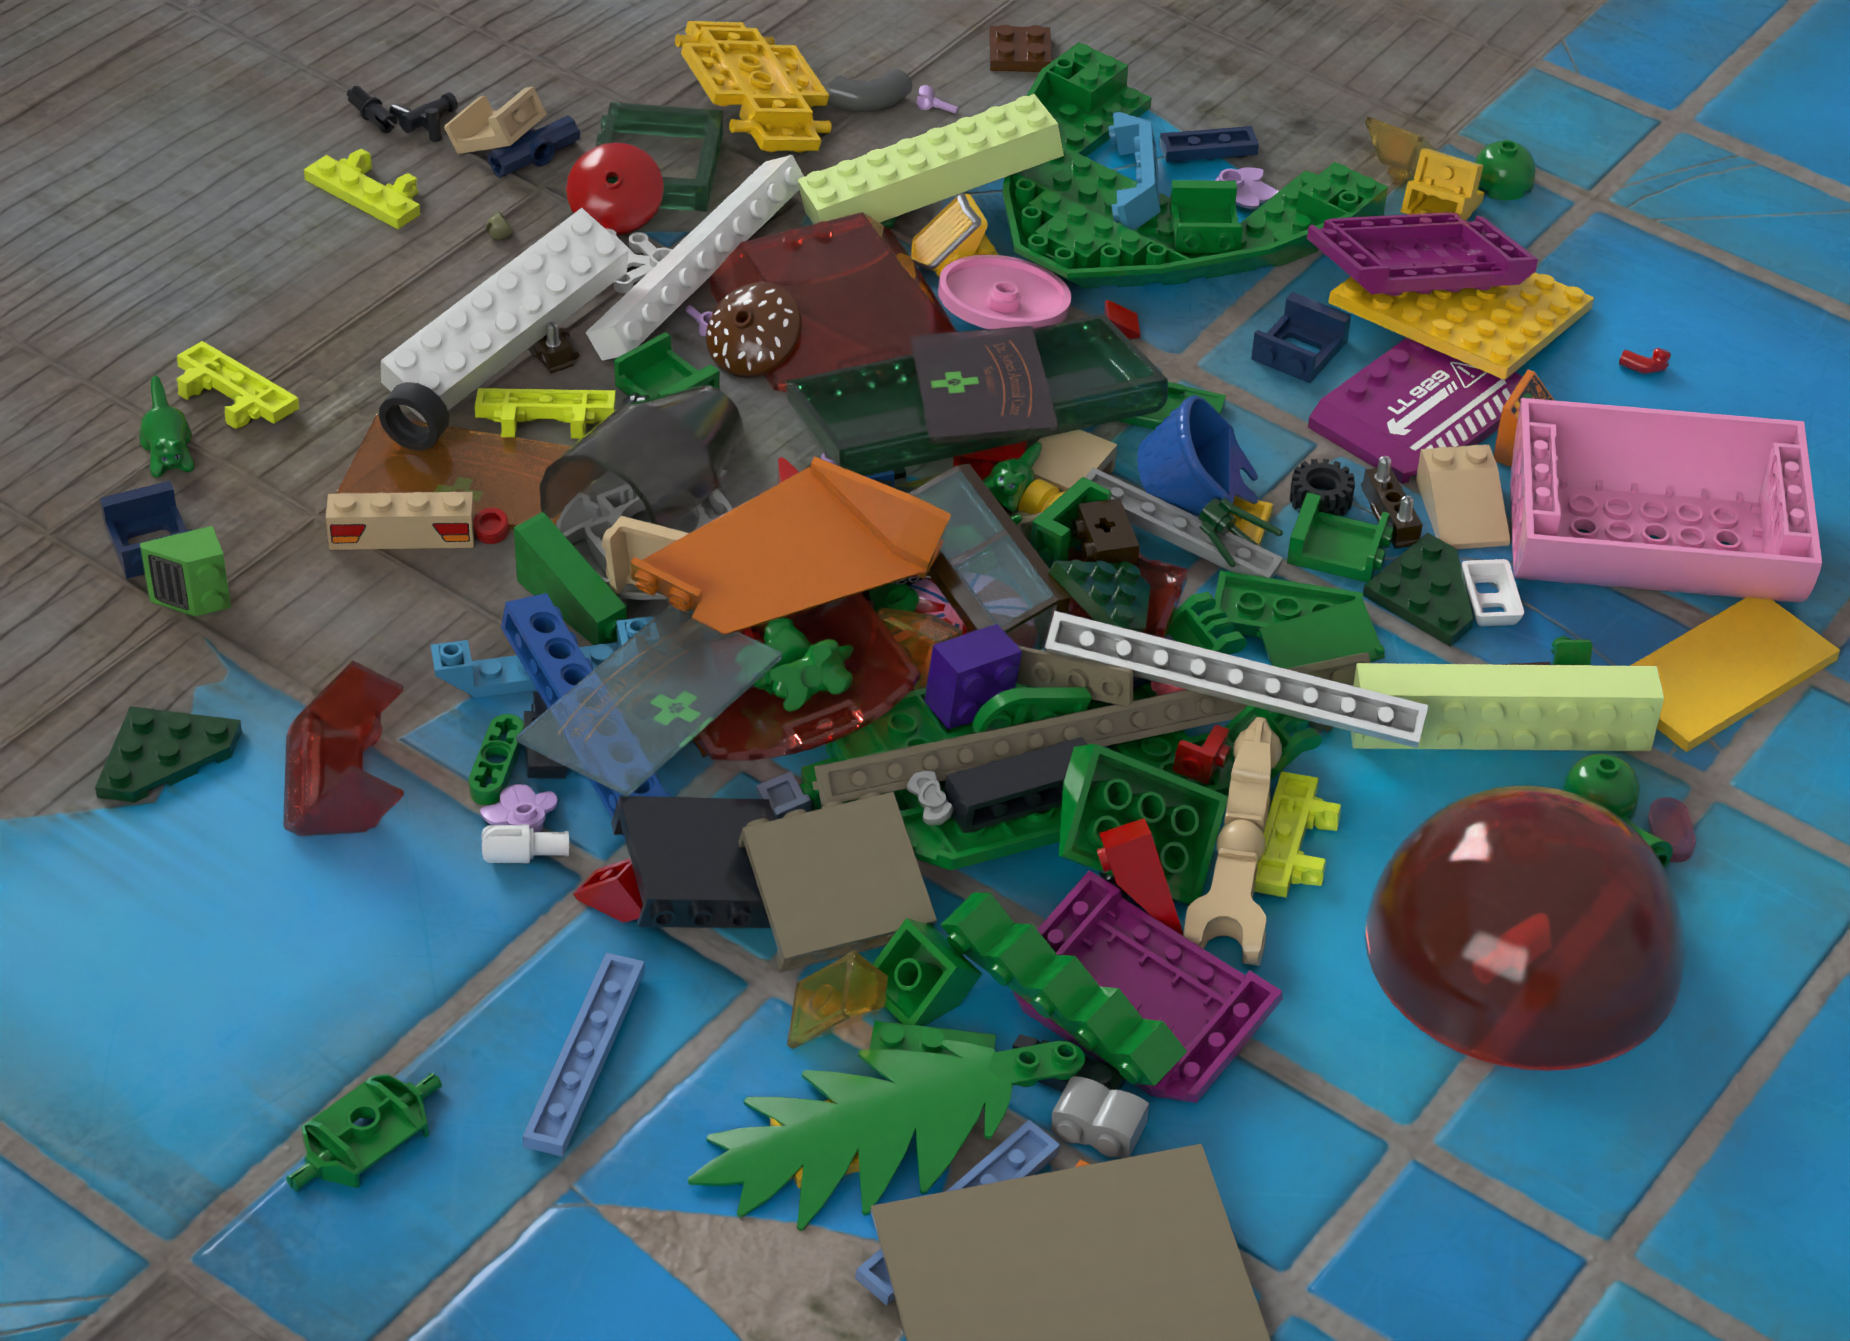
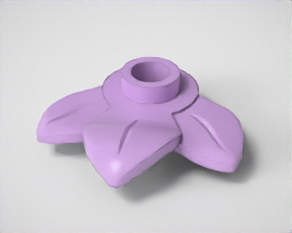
M1259 168L1225 169L1220 172L1215 180L1236 181V205L1243 208L1256 209L1259 207V203L1267 202L1278 193L1277 189L1261 181L1263 169Z
M514 784L502 790L500 794L501 802L482 807L480 813L482 818L491 825L529 824V828H533V832H540L543 829L546 814L557 807L558 799L554 792L548 791L535 795V792L529 786Z

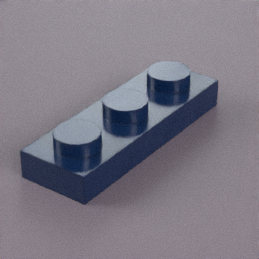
M1252 126L1160 133L1159 140L1166 162L1244 157L1247 155H1258L1259 143Z

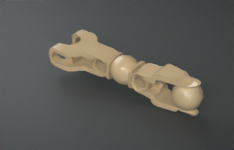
M1256 717L1247 729L1240 732L1234 743L1235 762L1231 773L1224 826L1216 840L1218 857L1211 890L1188 906L1183 937L1205 949L1208 941L1218 936H1228L1236 939L1242 946V963L1256 966L1261 964L1266 942V915L1262 908L1253 901L1254 880H1256L1258 862L1266 849L1264 831L1270 807L1271 769L1276 767L1282 755V744L1279 737L1270 729L1266 718Z

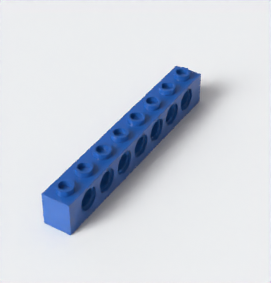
M547 593L508 601L505 603L501 629L562 731L578 710L604 684L599 682L594 673L592 662L589 658L584 657L578 646L575 634L568 630L560 609L553 605ZM605 686L578 713L565 729L563 735L611 818H613L619 796H672L663 789L658 780L656 769L653 765L648 764L642 754L638 739L632 737L627 729L621 711L615 710L599 727L587 745H585V742L594 730L615 708L612 702L609 704L604 701L609 696V693H607L608 689Z

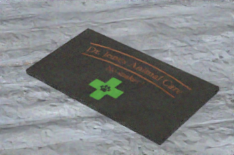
M1032 326L910 336L930 444L1059 433L1056 414Z

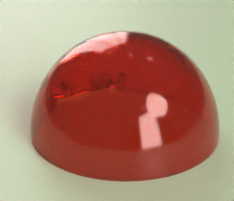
M1536 785L1496 787L1462 797L1434 812L1401 842L1385 865L1373 891L1365 922V943L1372 971L1380 987L1394 1006L1421 1031L1438 1042L1478 1060L1505 1067L1543 1071L1569 1070L1595 1065L1627 1053L1649 1038L1666 1020L1676 1003L1682 982L1685 962L1684 924L1677 895L1659 858L1643 837L1611 810L1584 796L1552 787Z

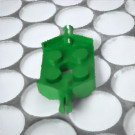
M430 1073L419 1083L413 1085L411 1082L406 1084L389 1074L374 1075L301 1126L302 1139L306 1151V1156L304 1157L305 1164L292 1174L286 1176L289 1186L297 1192L314 1178L321 1177L323 1180L358 1188L360 1186L359 1175L420 1130L423 1131L425 1138L429 1136L423 1102L426 1097L442 1087L439 1077L435 1076L434 1073ZM360 1118H372L375 1120L372 1124L364 1127L353 1124Z

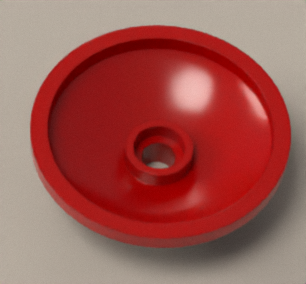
M607 143L590 149L576 161L567 179L566 192L573 214L583 208L600 225L606 229H613L616 232V236L637 231L652 220L661 206L664 184L658 165L645 151L626 143ZM611 177L618 178V181L614 184L607 182Z

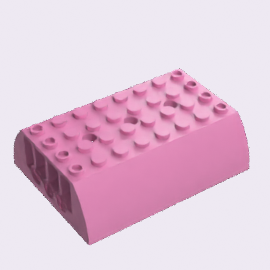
M1521 398L1510 479L1514 578L1740 598H1762L1781 602L1802 603L1810 596L1821 570L1822 557L1804 421ZM1579 529L1587 530L1588 533H1582V532H1579L1578 530H1579ZM1649 536H1657L1659 539H1653ZM1720 542H1728L1730 545H1724Z

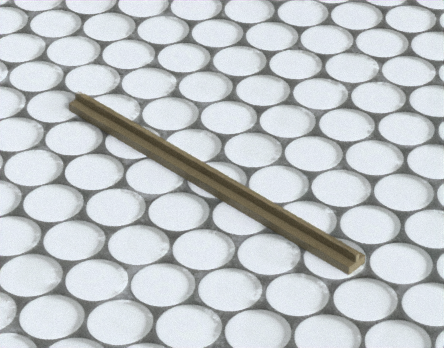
M1359 653L1287 668V670L1353 686L1357 663H1370L1369 653ZM1186 689L1133 700V703L1128 707L1113 704L814 766L817 781L812 783L814 790H819L821 805L837 800L845 802L859 799L870 792L877 791L882 794L906 789L910 778L915 773L921 771L935 772L938 776V782L944 781L947 775L960 770L974 768L992 761L1006 759L1027 751L1038 750L1083 737L1087 744L1095 743L1104 747L1231 720L1248 705Z

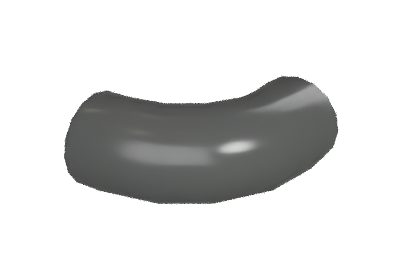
M895 68L890 69L880 78L870 81H857L837 76L830 86L828 103L831 106L854 112L882 110L892 107L903 100L912 90V81L904 71Z

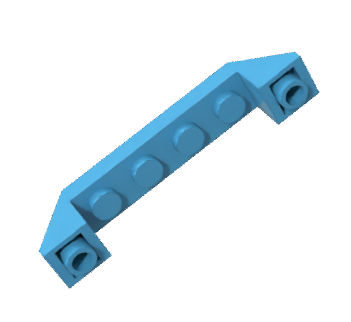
M1116 112L1113 113L1114 125L1108 126L1111 145L1117 144L1119 156L1135 153L1138 183L1135 188L1117 191V203L1112 204V213L1115 222L1135 230L1160 213L1157 148L1151 121Z
M653 616L616 621L617 642L579 647L584 657L589 658L592 662L594 673L599 681L610 680L633 661L659 645ZM468 640L431 645L435 676L475 698L537 690L517 655L472 661ZM656 649L633 663L614 679L626 677Z

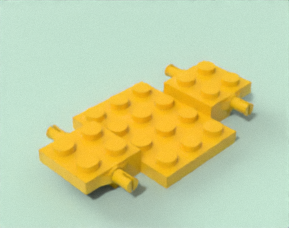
M687 21L685 29L687 35L677 34L675 36V45L682 47L681 55L713 104L719 106L742 105L739 114L742 120L731 119L729 122L731 133L747 132L751 134L760 149L767 152L795 151L802 153L805 151H819L822 140L817 133L829 134L831 132V122L829 120L814 121L811 107L827 106L829 94L796 45H775V40L772 36L762 37L757 28H746L743 22Z

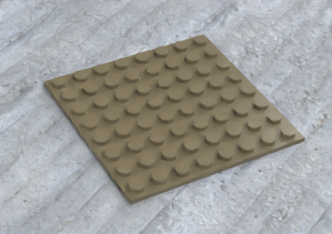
M1202 1144L871 1206L870 1211L907 1341H1271Z

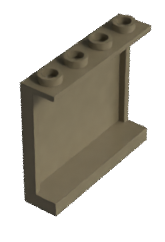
M877 791L870 792L861 796L856 801L844 803L841 800L832 801L822 806L819 810L806 812L804 809H799L787 813L781 819L769 821L766 818H761L748 823L746 827L742 828L738 844L740 848H746L778 947L775 960L780 973L884 947L906 918L930 924L933 927L937 922L894 792L882 795Z

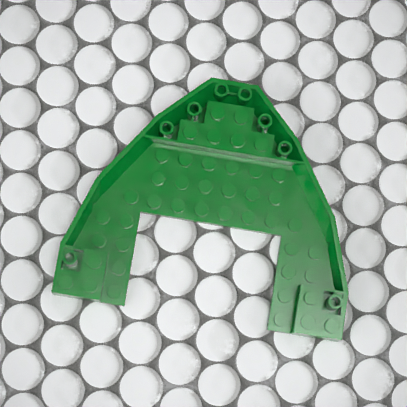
M1078 42L1042 68L1026 95L1035 94L1058 123L1064 156L1004 177L1002 191L1014 252L1084 289H1092L1107 285H1117V287L1144 286V284L1148 283L1174 285L1187 283L1190 279L1199 277L1209 279L1253 271L1257 267L1271 264L1273 267L1286 265L1319 251L1307 239L1309 226L1314 225L1321 229L1324 226L1325 220L1333 218L1384 216L1388 186L1336 162H1333L1319 175L1305 170L1241 222L1243 227L1241 250L1226 253H1178L1174 248L1169 209L1170 198L1165 194L1159 193L1160 213L1135 230H1131L1121 225V223L1115 222L1113 219L1112 204L1117 203V191L1135 188L1138 182L1089 159L1087 156L1110 139L1108 126L1114 125L1113 113L1121 112L1139 117L1151 108L1152 97L1127 86V64Z

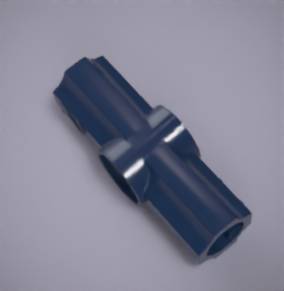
M569 115L540 129L535 130L531 128L511 146L500 147L487 154L488 164L491 166L493 173L499 178L531 163L539 167L544 166L550 162L556 151L579 140L580 130L575 120Z

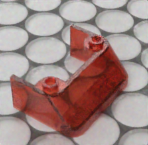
M352 660L293 720L286 736L283 821L285 830L298 836L364 833L376 827L381 817L404 796V790L363 771V752L370 745L373 746L378 742L383 731L381 713L403 692V685Z

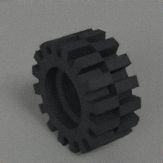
M1323 458V463H1318L1317 459H1311L1310 465L1306 461L1302 462L1301 467L1297 466L1292 474L1289 497L1294 510L1299 509L1300 513L1308 492L1321 495L1319 512L1345 516L1348 509L1350 510L1352 507L1355 488L1353 473L1349 474L1350 469L1346 466L1340 469V462L1335 461L1333 465L1329 464V459Z

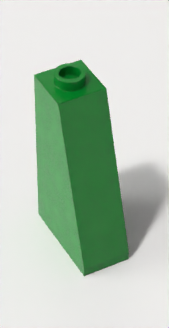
M541 512L515 526L513 531L517 582L534 596L547 593L553 605L560 609L563 620L592 645L617 641L616 621L627 620L625 604L549 517Z

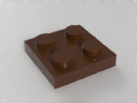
M1010 25L990 26V71L1040 72L1042 68L1052 62L1050 27L1038 25L1029 27Z

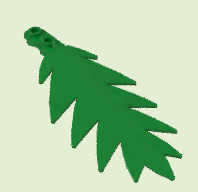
M942 1041L941 1047L955 1056L907 1050H860L858 1057L888 1081L832 1071L804 1070L802 1078L833 1103L788 1097H746L744 1099L745 1105L769 1119L770 1117L774 1118L782 1126L737 1128L709 1134L706 1141L727 1150V1152L708 1162L688 1177L687 1182L689 1185L702 1186L743 1184L737 1209V1216L742 1218L769 1201L803 1167L797 1229L803 1231L824 1207L845 1176L858 1151L862 1214L867 1216L871 1212V1206L876 1205L884 1194L905 1157L914 1131L916 1134L920 1193L926 1194L954 1160L976 1125L983 1107L984 1137L989 1140L993 1137L1004 1119L1010 1104L1012 1085L1030 1087L1039 1080L1049 1078L1068 1080L1082 1069L1085 1056L1077 1045L1068 1041H1054L999 1052L970 1042Z

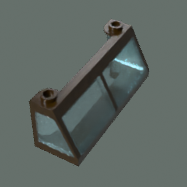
M970 464L955 466L908 493L952 514L949 525L941 538L944 540L942 549L928 575L967 627L966 634L998 624L1017 646L1046 651L1045 645L1054 612L1067 614L1071 597L1048 573L1050 570L972 466Z

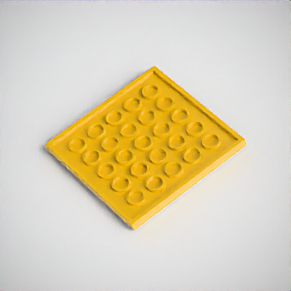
M1535 272L1519 285L1491 286L1489 290L1462 288L1460 292H1449L1444 289L1432 290L1430 294L1411 291L1403 292L1399 296L1387 295L1385 293L1371 294L1350 277L1330 292L1328 303L1506 380L1591 310L1595 297L1585 294L1578 287L1559 283L1552 276Z

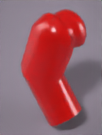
M1655 348L1652 357H1644L1625 349L1620 356L1619 365L1642 374L1664 371L1669 366L1668 360L1671 357V353L1662 348Z

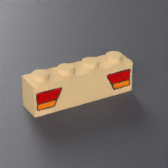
M473 492L328 494L326 525L329 550L474 548L475 533L473 525L475 516Z

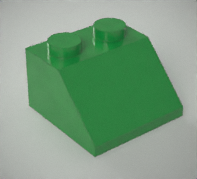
M906 918L860 982L902 1024L925 1026L958 1007L982 973L962 954L953 949L947 939L932 925Z

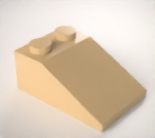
M1489 444L1421 449L1416 483L1436 538L1456 549L1509 546L1510 535L1499 472Z

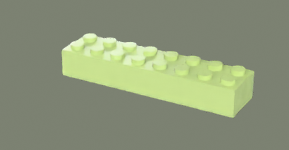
M1033 94L1019 97L1016 101L1002 106L991 107L985 112L972 117H963L947 126L930 129L927 133L911 139H902L897 144L883 149L872 150L861 157L841 161L836 166L822 171H813L807 176L797 179L806 214L823 240L828 242L1062 157L1064 154L1058 123L1037 96Z
M1357 663L1354 687L1429 706L1418 748L1350 732L1353 748L1651 751L1664 695L1657 666Z

